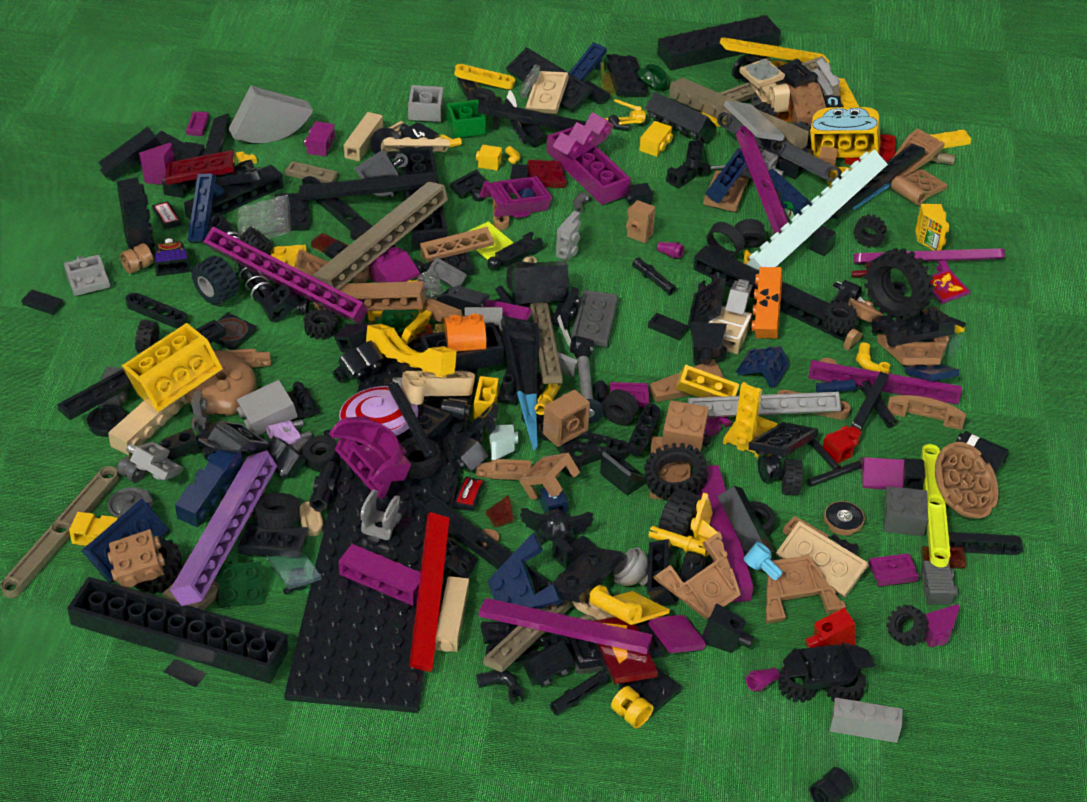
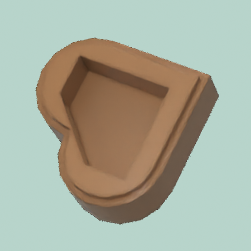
M851 329L846 336L843 348L849 351L859 342L862 333L856 329Z

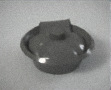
M129 487L115 492L110 497L108 510L113 516L119 518L140 499H143L151 509L154 503L148 490Z

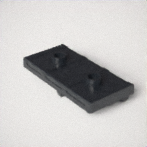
M588 547L550 585L554 584L558 588L562 600L580 603L593 588L601 585V581L624 560L623 552Z

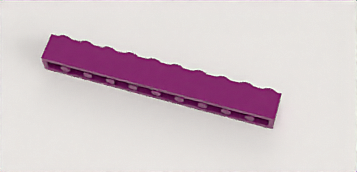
M215 227L211 228L203 241L211 250L281 286H288L295 293L356 324H361L369 310L363 302Z

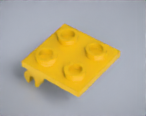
M703 493L701 500H698L696 506L697 515L691 522L694 539L701 542L706 541L717 533L709 525L713 511L707 493Z

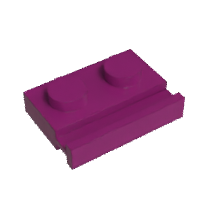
M610 382V392L616 389L627 391L637 400L639 408H644L646 404H649L648 383Z
M909 553L869 559L868 564L874 578L877 580L878 587L918 581L919 575L915 571L916 568Z

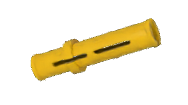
M549 383L543 395H540L538 404L535 406L537 414L544 415V406L553 401L561 388V385H558L559 383Z
M656 526L650 528V530H653V532L649 531L650 539L658 541L669 539L672 545L683 548L685 552L692 551L706 557L709 554L703 546V542L695 540L692 536L686 537Z

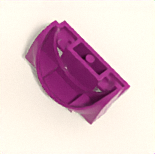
M367 416L344 418L332 428L329 435L332 438H340L335 451L371 491L373 489L378 490V498H385L392 481L405 480L411 463L405 457L406 450L401 446L397 437L389 428L371 421Z

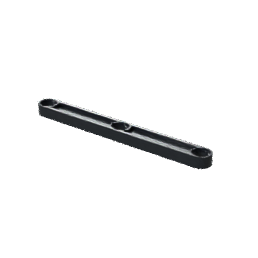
M722 112L718 115V124L735 134L741 126H744L730 113ZM727 115L729 121L727 124H723L722 119ZM754 135L759 146L828 181L833 182L836 178L841 179L842 171L840 168L784 140L757 138ZM778 142L782 144L780 151L775 149V145ZM833 169L837 171V176L834 179L830 177V172Z
M312 176L302 179V185L321 183ZM338 197L314 199L350 231H353L362 224L369 229L372 227Z
M417 488L413 491L411 502L414 507L426 516L432 512L448 517V532L497 570L512 555V553L428 490ZM423 496L426 498V500L420 501L417 500L415 497ZM482 541L485 542L487 546L480 547L476 543ZM526 565L536 593H539L540 589H545L551 584Z

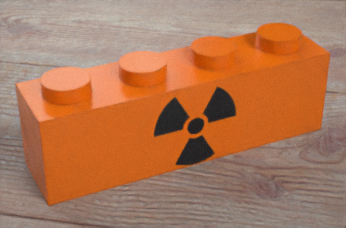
M760 267L759 274H756L758 289L754 291V300H757V305H753V315L756 318L752 320V331H755L756 338L778 339L782 268Z

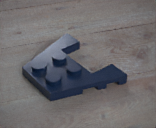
M531 534L487 581L494 600L538 609L546 608V605L550 604L558 605L563 603L558 588L554 584L539 593L535 591L525 562L543 552L538 537L535 534Z

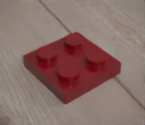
M528 160L527 167L530 177L536 175L544 187L565 188L566 181L560 161Z

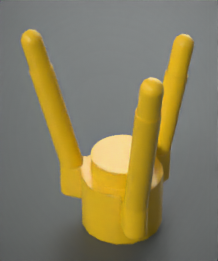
M617 99L614 100L616 103L635 109L630 112V117H618L622 121L619 122V125L644 123L645 111L641 110V106H634Z

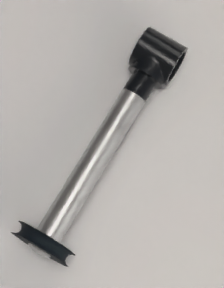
M574 335L570 343V353H573L578 359L581 395L590 402L588 424L595 423L603 416V407L599 401L593 399L589 357L593 351L594 341Z

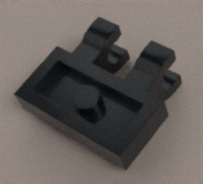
M493 402L468 426L465 436L481 443L483 440L481 434L485 430V426L489 434L496 428L494 422L498 418L499 406Z

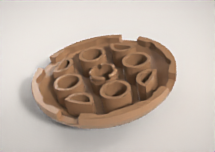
M213 350L223 369L184 396L191 403L194 391H202L203 398L207 400V410H205L207 414L214 415V413L225 414V416L238 414L236 408L239 405L236 399L257 390L255 374L251 367L237 355L222 350Z
M954 442L945 446L937 456L935 479L938 490L949 507L961 516L970 519L986 517L990 514L992 508L996 507L998 501V484L995 473L990 463L986 464L980 455L982 453L964 442Z

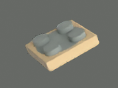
M767 59L740 67V73L757 88L783 80L785 75Z

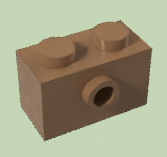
M637 200L628 208L627 237L643 243L648 241L653 235L655 206Z

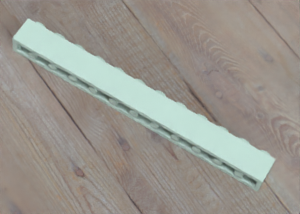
M875 149L870 153L865 152L860 157V162L858 160L850 166L851 170L846 169L840 175L841 179L836 178L831 183V188L829 186L821 192V197L819 195L811 201V206L808 204L801 210V215L799 213L791 219V224L786 223L780 229L782 231L780 234L776 232L770 238L772 240L770 243L766 241L759 247L761 249L760 252L756 250L749 256L751 260L747 265L757 270L760 267H776L888 164Z

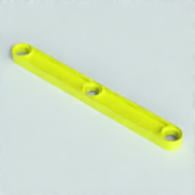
M926 444L922 448L921 459L924 461L925 469L923 487L927 491L929 557L932 565L946 567L950 559L946 505L938 490L935 479V463L940 449L936 445ZM930 502H936V503H938V504H940V505H935V504H932V503H930ZM935 556H942L945 559H939Z

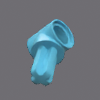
M756 542L744 557V561L750 567L756 570L763 569L773 580L779 579L783 573L771 561V551L760 542Z

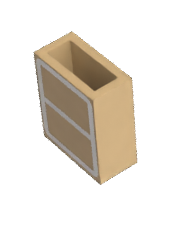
M721 306L720 315L709 321V323L727 324L724 342L727 352L739 353L751 326L752 313L744 312V314L727 311L726 306Z

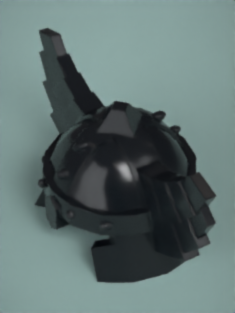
M558 507L544 514L535 513L528 508H522V513H520L522 522L526 524V527L535 531L534 534L538 537L540 545L546 539L553 541L558 537H561L565 542L571 543L577 539V533L586 531L594 520L592 517L593 513L586 512L582 515L571 516L559 510Z

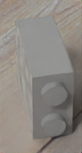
M279 380L236 399L239 405L236 409L240 418L246 419L243 421L245 426L256 435L267 432L266 427L268 425L298 417L293 402Z

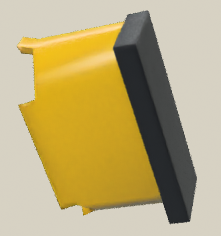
M950 317L955 321L954 332L958 334L960 332L964 333L967 323Z

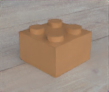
M576 390L549 402L544 406L543 434L559 447L588 431L590 402Z
M670 400L663 430L662 445L668 444V446H672V443H676V446L680 447V443H685V448L688 445H692L693 450L698 448L701 452L709 407Z

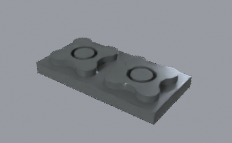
M583 290L571 340L574 335L592 339L596 346L607 347L619 295Z

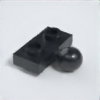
M476 169L451 182L450 188L459 198L472 193L473 200L481 202L485 198L479 196L481 192L479 188L483 187L486 180Z

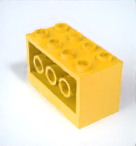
M188 323L122 365L137 394L157 412L223 369L208 340Z

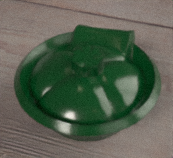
M648 64L645 68L638 70L640 79L653 89L664 91L667 89V74L659 66Z

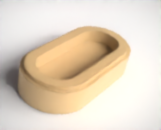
M304 502L299 506L301 526L309 527V536H317L323 531L321 514L314 511L309 506V502Z

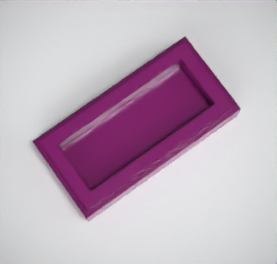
M193 111L186 129V135L203 136L210 118L209 113Z

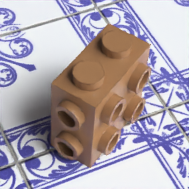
M150 529L109 543L110 552H108V558L111 565L114 566V569L111 570L112 577L121 586L132 587L138 583L153 580L158 576L164 575L162 566L166 564L162 553H159V549L162 548L159 537H154Z

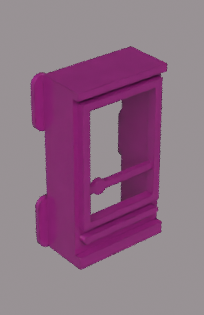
M536 175L534 177L492 183L484 181L482 190L479 193V196L482 198L493 197L496 201L495 217L513 215L515 218L528 217L531 212L548 210L552 200V196ZM524 188H529L534 191L535 197L521 198L518 193ZM509 193H514L518 199H511Z

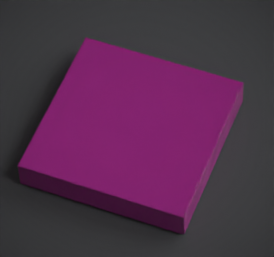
M685 615L657 617L650 619L648 625L669 653L704 650L706 646L704 640Z

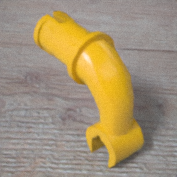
M861 343L856 356V361L866 370L889 373L890 364L887 362L873 363L869 355L870 344Z

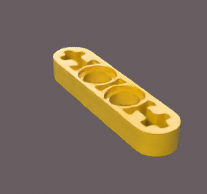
M457 64L455 66L454 75L459 78L504 89L514 88L515 78L510 75L464 64Z

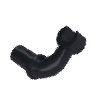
M492 670L476 674L479 688L497 683L498 685L505 684L509 688L510 703L514 705V695L520 696L521 702H523V689L509 671L499 672Z

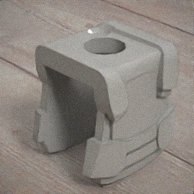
M373 489L361 509V531L370 536L389 540L394 527L401 519V514L398 513L400 509V496L393 497L384 513L377 510L378 490ZM382 522L383 527H377L375 524Z

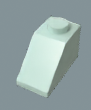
M496 425L495 430L490 434L492 460H496L514 451V444L518 443V432H514L513 425Z

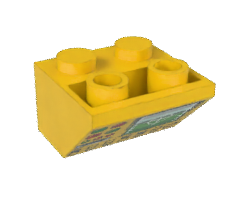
M921 204L915 228L917 241L933 251L942 250V246H945L946 243L945 233L949 231V223L946 222V212L943 211L942 204Z

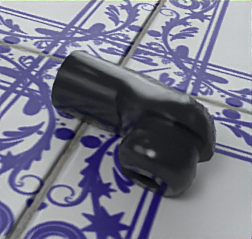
M611 115L608 118V121L614 125L613 129L629 131V124L619 125L621 121L616 115Z

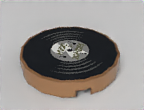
M833 502L827 506L824 512L825 525L827 524L832 532L839 535H853L854 532L858 533L861 531L864 525V513L857 505L850 502Z

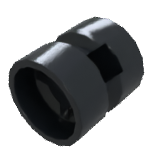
M833 767L823 775L822 779H818L809 787V792L814 802H840V799L845 798L851 793L854 787L851 778L841 768Z

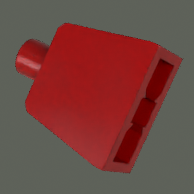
M842 608L815 622L814 635L804 639L807 648L841 645L842 642L855 645V623L847 610Z

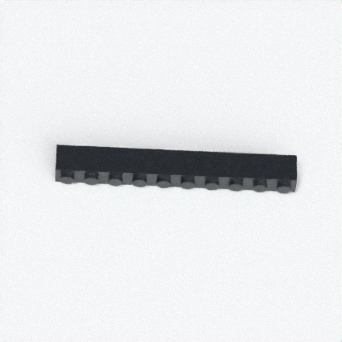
M705 246L694 256L693 270L710 278L719 272V278H725V285L732 287L734 282L739 281V279L747 280L749 284L753 285L750 297L754 298V291L758 289L756 274H759V270L708 246ZM782 281L781 312L845 342L849 332L843 331V333L837 331V333H834V330L829 331L828 327L825 328L822 323L824 309L828 302ZM856 317L853 329H858L859 317Z

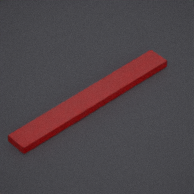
M432 512L427 515L409 667L427 672L433 669L449 527L448 517Z

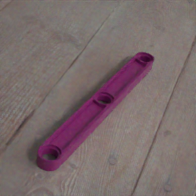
M741 126L736 132L737 140L774 234L776 232L780 234L782 232L780 229L788 223V220L754 134L745 126Z
M1002 248L912 251L915 253L914 257L916 259L920 257L923 259L922 262L939 261L942 259L958 261L1005 258V249ZM885 252L853 254V263H870Z

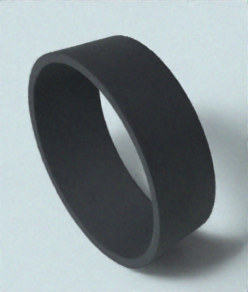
M725 222L715 223L707 235V244L710 248L732 258L742 251L745 246L742 234L734 226ZM713 233H722L730 238L735 245L736 251L723 248L715 240Z

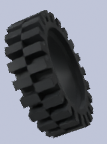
M672 443V448H669L668 444L663 445V451L659 447L656 449V454L652 452L650 458L646 459L644 471L648 489L650 488L652 494L656 493L658 498L663 495V500L668 501L669 496L679 488L699 494L700 488L704 489L705 483L708 481L706 458H704V454L700 453L698 448L693 450L692 445H688L685 448V443H680V447H677L676 443ZM672 462H686L694 468L692 476L681 482H666L658 475L664 465Z

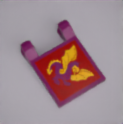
M939 260L938 263L940 265L936 266V270L939 273L934 274L933 280L930 281L932 285H935V289L931 291L934 297L941 304L969 295L970 290L949 269L946 260Z

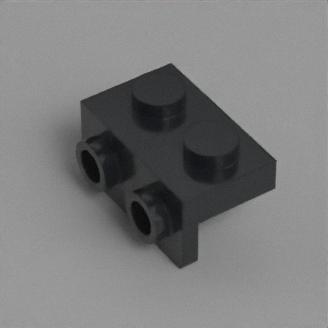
M515 120L510 121L513 125L512 129L519 135V140L524 144L528 143L536 147L545 137L539 125Z
M572 287L567 299L559 302L551 318L553 325L560 326L557 319L560 315L563 326L568 328L571 319L575 316L577 307L581 303L578 288Z

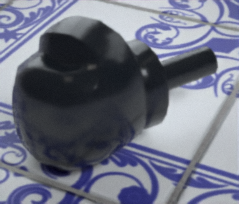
M836 534L832 535L835 543L857 555L859 550L858 544H851L846 539L840 540Z

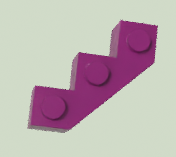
M592 112L584 126L576 122L569 136L560 132L552 147L573 159H577L606 140L611 134L614 125Z

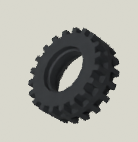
M894 248L875 258L866 267L868 273L864 275V279L868 280L864 286L869 289L868 298L872 297L874 300L873 306L878 305L880 307L879 312L888 313L887 316L890 318L895 316L896 320L903 318L907 320L925 309L931 303L929 300L934 297V294L930 293L935 289V285H932L930 282L933 280V275H928V265L924 267L922 265L923 259L921 257L916 259L914 257L915 253L912 251L907 253L905 248L899 251L898 248ZM892 269H898L908 279L912 289L911 297L900 294L894 288L890 276Z

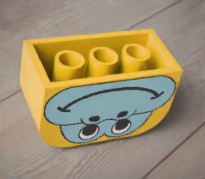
M835 107L821 109L813 115L810 133L814 156L820 157L821 146L838 148L836 158L861 157L865 152L870 153L874 149L879 154L880 125L879 114L876 110L868 107Z

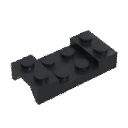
M929 307L920 311V317L914 316L907 320L898 319L894 321L889 316L872 319L871 333L884 332L888 346L892 347L954 335L955 321L938 308Z

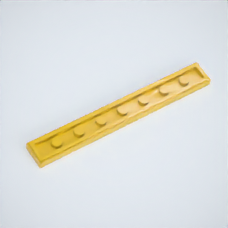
M724 37L720 40V44L730 51L792 61L799 59L801 62L823 56L830 63L829 59L821 53Z

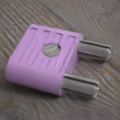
M288 420L266 427L270 439L274 435L283 439L291 446L301 437L312 438L310 431L299 434L296 430L297 427L303 426L302 420L294 422Z

